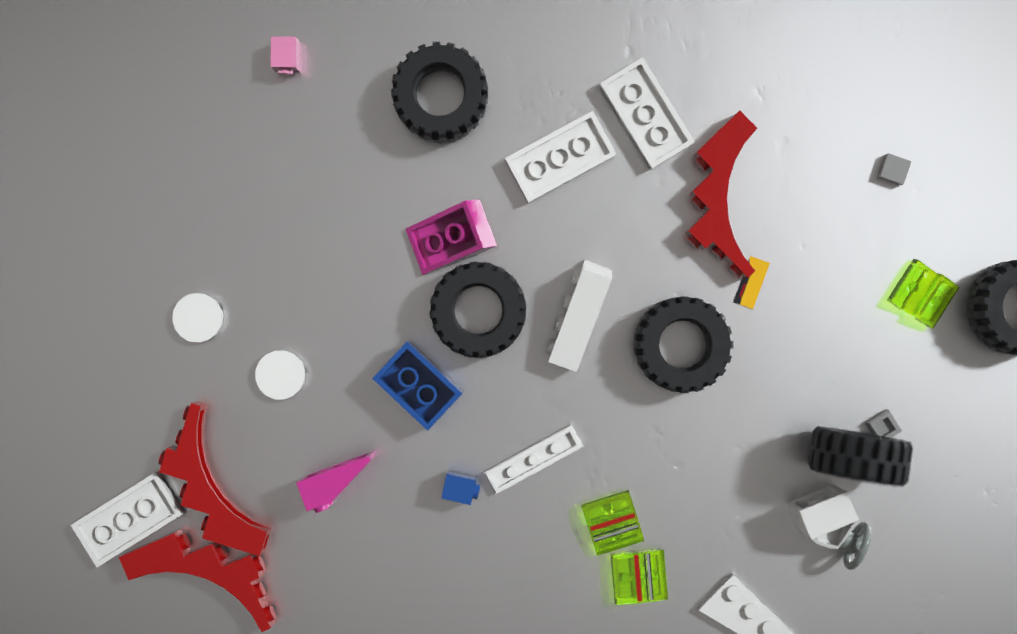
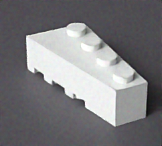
M587 260L583 261L581 270L576 269L571 283L575 285L572 294L567 293L563 307L566 308L564 317L559 316L554 329L558 331L556 339H550L546 353L550 354L548 362L577 372L612 280L611 269Z

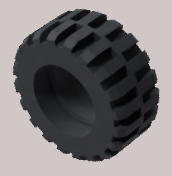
M440 41L432 42L433 46L428 47L423 44L418 46V51L407 53V59L404 62H399L397 74H393V89H391L393 105L402 123L405 124L409 131L417 134L419 138L424 140L430 139L435 143H441L444 140L452 142L457 137L461 136L463 138L468 135V131L472 128L475 129L479 125L480 118H483L486 112V104H488L486 76L483 68L479 66V61L474 56L471 57L463 47L458 49L455 47V44L447 42V45H441ZM436 71H447L455 74L460 79L464 88L462 103L455 111L447 115H431L420 106L417 100V87L425 76Z
M1017 260L998 263L995 267H989L983 272L984 277L976 279L974 285L977 288L969 292L968 297L972 298V304H967V312H972V318L968 319L970 326L977 327L974 333L978 339H985L984 344L986 346L996 348L997 352L1003 354L1017 355V330L1009 325L1003 313L1004 298L1010 288L1017 284Z
M476 261L464 265L461 264L450 272L448 271L434 288L435 291L430 300L431 310L429 311L430 319L433 323L432 327L439 336L440 341L453 352L470 358H486L507 349L521 333L526 318V301L516 279L505 269L488 262ZM475 286L489 288L496 293L502 304V316L499 323L491 331L482 334L466 331L460 326L455 317V304L458 297L466 289Z
M691 297L669 298L650 308L645 313L643 319L639 321L633 340L635 341L634 355L637 357V364L643 370L645 376L656 385L672 392H698L704 390V387L716 383V379L725 373L726 369L724 368L727 363H730L732 358L730 356V350L733 349V341L730 340L731 328L726 325V318L723 314L718 313L716 307L712 304H707L702 299ZM677 321H689L697 325L702 330L706 340L703 357L697 364L688 368L671 366L664 360L659 348V341L663 331L670 324Z
M817 426L812 432L808 466L812 471L840 478L902 487L906 485L909 479L913 446L909 441Z

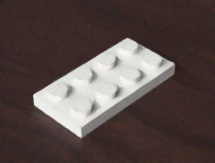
M643 57L599 84L650 169L655 168L695 143Z
M591 111L506 157L505 161L527 202L530 203L615 157L617 154L594 112Z
M157 471L70 526L95 566L99 567L178 518L184 512Z

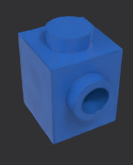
M448 471L441 499L471 505L472 499L477 500L480 485L476 484L477 477Z

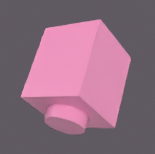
M271 37V68L278 72V75L292 76L293 72H300V41L297 37Z

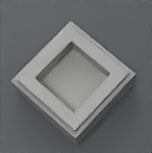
M887 153L878 178L898 185H904L912 161Z
M888 409L865 422L874 435L892 438L902 431Z

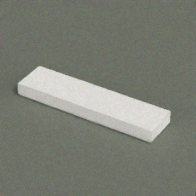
M569 425L484 471V474L495 494H498L579 450L583 445L572 425Z

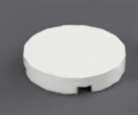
M193 293L184 296L177 302L173 310L172 321L175 330L182 338L189 342L200 343L210 340L219 333L223 326L224 314L215 298L207 294Z
M275 350L266 354L259 361L255 370V380L258 388L266 396L273 399L285 400L295 396L302 389L306 380L302 360L296 354L287 350Z

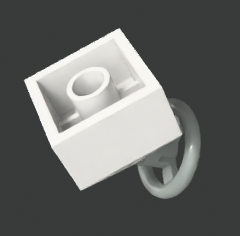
M832 485L788 503L801 533L821 546L844 551V566L848 570H853L860 565L868 551L872 530L867 522H861L855 527L859 519L847 491ZM854 553L855 558L851 561V556Z

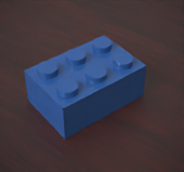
M407 341L372 378L427 431L463 394V391L410 341Z

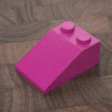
M465 200L405 229L422 275L476 256L497 246L480 200Z
M375 451L306 475L297 481L296 484L306 511L314 509L315 513L330 508V505L334 504L333 500L376 456Z

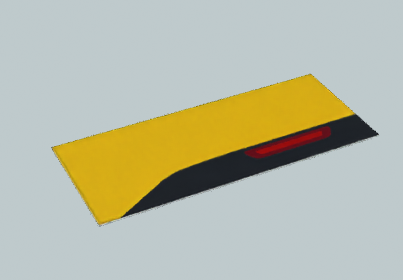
M750 256L748 262L755 269V272L749 278L744 279L742 277L733 302L753 309L770 263Z

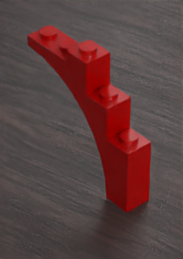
M739 110L693 155L696 158L695 164L702 171L705 172L707 170L710 174L689 193L692 197L690 200L692 204L700 211L704 209L706 212L685 233L689 236L687 241L695 249L700 248L704 250L711 245L713 247L711 249L713 254L720 260L724 258L731 265L728 267L729 270L737 278L743 277L745 279L749 278L755 272V269L743 256L734 238L728 216L727 195L729 179L735 160L745 142L756 131L757 127Z
M198 401L193 402L184 411L183 420H185L183 430H179L175 440L178 446L166 448V451L163 450L159 457L158 464L161 465L159 473L188 481L183 484L180 491V498H182L181 506L209 514V516H205L201 525V530L204 531L202 539L261 556L265 552L272 528L254 521L239 511L224 496L214 481L206 462L203 447V420L207 404Z
M179 529L119 557L128 580L147 574L163 572L186 573L201 577L223 587L236 597L253 616L261 632L271 629L275 624L276 613L274 608L267 604L264 597L266 596L265 588L261 582L258 583L257 581L265 573V563L261 556L248 553L227 562L228 554L224 545L215 542L190 551V540Z

